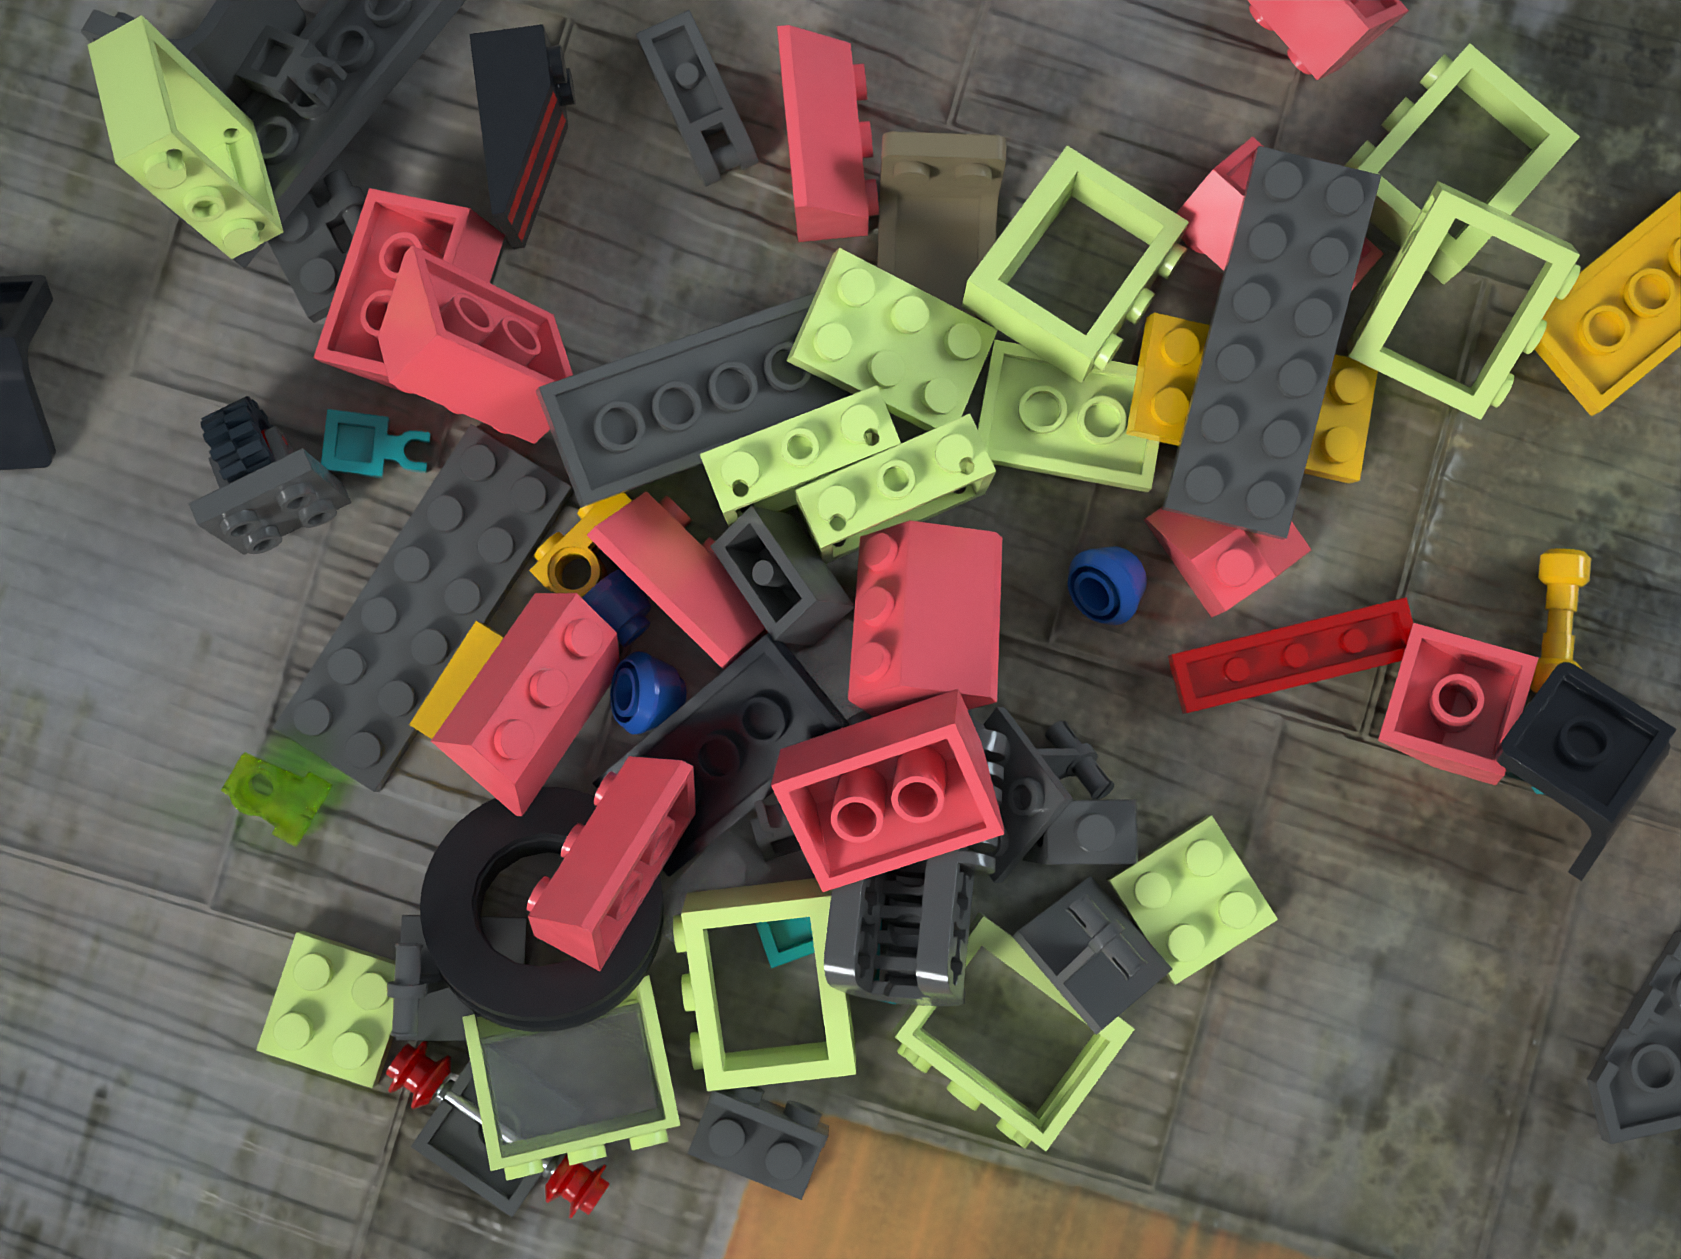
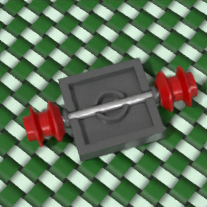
M423 1041L417 1048L407 1043L401 1049L386 1071V1075L393 1079L388 1092L393 1093L402 1087L408 1089L413 1093L412 1109L430 1104L435 1097V1101L439 1103V1106L411 1145L413 1149L510 1217L515 1215L540 1176L542 1175L547 1178L550 1173L552 1176L545 1185L546 1202L550 1203L561 1196L571 1203L570 1219H572L578 1209L589 1216L610 1184L601 1177V1174L607 1167L606 1164L592 1171L582 1163L569 1165L567 1154L559 1164L558 1161L561 1155L542 1159L544 1172L506 1181L504 1168L490 1171L470 1060L456 1081L450 1079L446 1083L451 1074V1057L449 1055L435 1062L426 1055L428 1041ZM481 1043L486 1048L503 1145L574 1128L586 1108L494 1044L484 1045Z

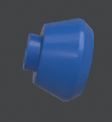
M1118 546L1082 551L1073 558L1068 569V589L1076 607L1089 619L1107 625H1121L1131 619L1139 606L1147 586V577L1141 561L1127 549Z
M621 569L606 576L582 598L617 632L618 642L623 647L633 643L651 624L645 617L651 609L646 593Z
M643 651L631 653L617 665L610 687V704L613 716L630 734H642L657 728L685 704L687 696L685 682L679 677L677 670L672 665Z

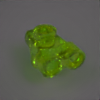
M244 752L221 791L230 797L232 804L237 810L246 815L261 817L275 827L272 832L273 836L297 847L334 784L310 771L305 777H302ZM257 774L266 776L273 785L272 793L267 795L257 793L252 785L254 776Z

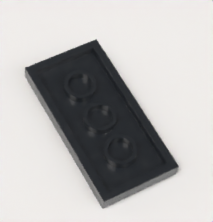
M767 633L592 784L598 790L601 782L609 772L613 771L618 774L628 756L682 760L693 766L696 813L662 868L666 875L670 877L755 808L754 801L764 800L774 792L771 782L780 749L850 726L851 724L783 642L774 641L770 634Z

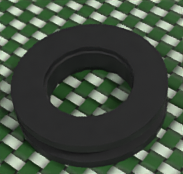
M542 787L523 817L516 816L499 800L494 798L477 807L461 819L445 836L429 863L420 899V919L427 948L442 978L455 996L473 1012L493 1023L521 1031L551 1032L591 1022L618 1006L634 991L650 969L657 954L664 926V903L660 873L601 971L574 957L567 961L545 966L516 963L494 950L483 934L480 917L487 889L497 875L523 857L546 852L561 854L562 846L572 828L577 823L586 825L597 806L594 805L595 796L568 788Z

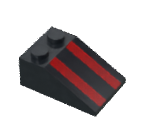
M543 24L469 34L491 212L513 249L525 248L568 129L566 106L576 104L570 68H566L561 45L551 46Z

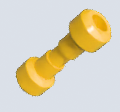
M1554 548L1548 549L1540 555L1538 578L1547 586L1545 610L1548 611L1547 630L1546 633H1543L1541 658L1538 659L1530 689L1536 694L1558 664L1570 662L1581 668L1576 661H1573L1575 635H1572L1573 616L1578 608L1579 588H1582L1590 581L1591 558L1586 552L1581 550Z

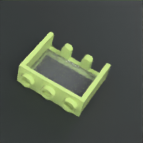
M650 975L644 976L634 991L606 1014L591 1022L565 1030L528 1032L498 1025L481 1016L476 1017L475 1014L462 1017L490 1171L504 1168L506 1181L544 1172L543 1158L564 1153L568 1155L569 1165L607 1157L605 1144L622 1139H630L632 1150L668 1142L666 1129L681 1126Z

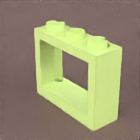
M141 15L87 45L114 160L119 167L231 259L255 249L260 244L284 232L253 121L147 19Z
M1469 43L1454 61L1444 54L1419 82L1427 89L1425 94L1416 104L1405 97L1381 124L1389 132L1383 141L1375 147L1367 140L1345 166L1379 174L1378 172L1457 85L1532 149L1485 202L1511 215L1580 136ZM1381 176L1370 222L1401 247L1421 209ZM1466 224L1454 238L1447 232L1426 270L1442 284H1445L1469 263L1492 235L1469 224Z
M1066 146L967 280L962 307L1082 384L1094 366L1103 371L1107 364L1111 362L1123 342V339L1118 337L1117 333L1126 320L1136 325L1145 314L1156 295L1149 288L1158 275L1168 280L1179 262L1183 259L1187 248L1179 243L1189 221L1074 149ZM1071 196L1150 245L1087 335H1084L1007 285Z
M1437 181L1348 340V357L1481 420L1490 405L1497 408L1509 393L1515 378L1510 371L1522 352L1530 354L1540 342L1547 327V321L1542 318L1554 298L1564 299L1575 284L1581 270V266L1575 264L1580 254L1571 243ZM1455 218L1546 261L1471 388L1383 347Z
M876 385L701 453L700 457L722 513L730 527L743 514L740 508L750 504L782 513L798 507L796 489L897 446L901 442L880 389Z
M967 414L796 489L795 493L799 514L815 550L824 563L827 564L859 550L861 536L909 520L923 522L984 495L996 473V469L971 414ZM965 487V491L963 493H954V491ZM844 539L846 540L844 545L841 547H836L833 545Z
M816 878L690 892L686 894L681 914L673 916V935L677 953L687 952L690 973L682 974L683 1004L686 1012H696L698 1026L697 1032L690 1033L692 1065L694 1070L704 1069L707 1091L856 1075V1045L849 994L832 988L827 983L824 971V951L832 890L822 892ZM810 917L826 1042L725 1053L707 928Z
M979 912L969 925L966 966L980 947L983 946L1085 1023L1015 939ZM911 1005L893 1029L895 1038L902 1042L897 1052L910 1061L913 1066L924 1073H927L931 1066L935 1067L951 1079L946 1089L958 1100L974 1111L978 1109L981 1103L1001 1117L996 1127L1011 1140L1013 1139L1025 1149L1033 1141L1045 1151L1051 1146L1135 1030L1118 1016L1097 1035L1094 1033L1035 1114L922 1028L937 1006Z

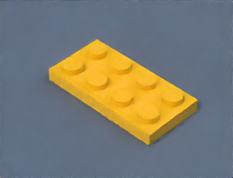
M1681 190L1581 270L1567 296L1562 300L1555 297L1542 318L1547 321V327L1534 350L1590 416L1605 409L1681 346Z
M1155 312L1146 317L1126 431L1127 435L1179 446L1210 325ZM1335 354L1304 474L1349 484L1360 481L1378 374L1377 370L1352 358Z

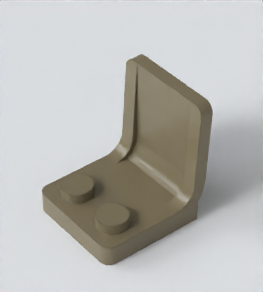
M897 131L884 133L882 137L877 267L984 322L963 308L962 302L967 280L996 242L998 198L1006 166L1007 139L1000 135Z

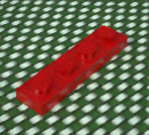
M1407 597L1169 655L1168 659L1182 714L1402 661L1413 625Z

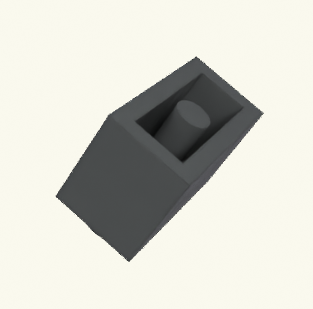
M751 505L710 546L774 641L814 646L855 607L790 514Z

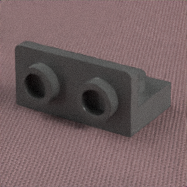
M758 1086L712 1091L687 1154L802 1200L821 1149L824 1148L829 1136V1125L819 1122L822 1114L807 1105L791 1100L787 1101L785 1108L764 1100L762 1097L765 1091Z

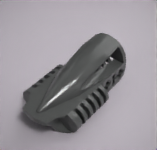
M970 709L968 712L982 742L993 785L1000 784L1004 780V767L995 763L1002 762L1006 758L1007 737L1002 733L985 729V726L973 718L972 709ZM863 710L848 718L847 721L853 725L873 718V716ZM994 787L999 806L1002 801V790ZM998 837L832 889L824 951V971L827 983L832 988L841 992L879 1001L922 1006H958L965 1004L966 990L964 988L974 875L993 874L996 867L995 858L976 852H992L997 850ZM878 944H880V956L876 955ZM874 968L880 969L879 981H873Z

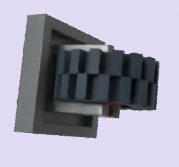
M250 396L241 398L201 418L200 425L205 432L203 433L204 440L211 447L209 451L211 457L208 459L219 489L188 504L198 526L243 555L267 552L282 542V536L301 527L311 528L325 524L336 516V510L352 503L343 482L303 448L294 452L286 434H281L276 426L270 425L266 413L263 409L260 410L258 403L254 399L251 400Z

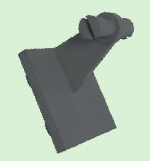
M996 707L983 726L987 730L1002 733L1007 737L1006 758L1002 762L995 763L1004 767V780L1000 784L993 785L1002 790V801L999 805V810L1004 825V835L998 836L997 850L976 853L995 858V873L989 874L994 883H1001L1073 800L1072 796L1060 782V779L1077 776L1093 800H1100L1107 796L1113 790L1114 783L1110 781L1096 763L1098 754L1088 743L1082 744L1065 720L1054 723L1045 733V737L1055 748L1036 749L1005 707Z
M1092 876L1088 877L1012 936L1096 1035L1173 970Z
M402 915L400 943L395 944L394 981L387 983V996L393 998L391 1036H395L396 1040L467 1041L462 1017L473 1014L476 1017H480V1015L463 1004L445 983L427 948L420 915ZM480 916L483 934L494 950L516 963L524 964L526 917ZM521 1037L505 1041H521Z

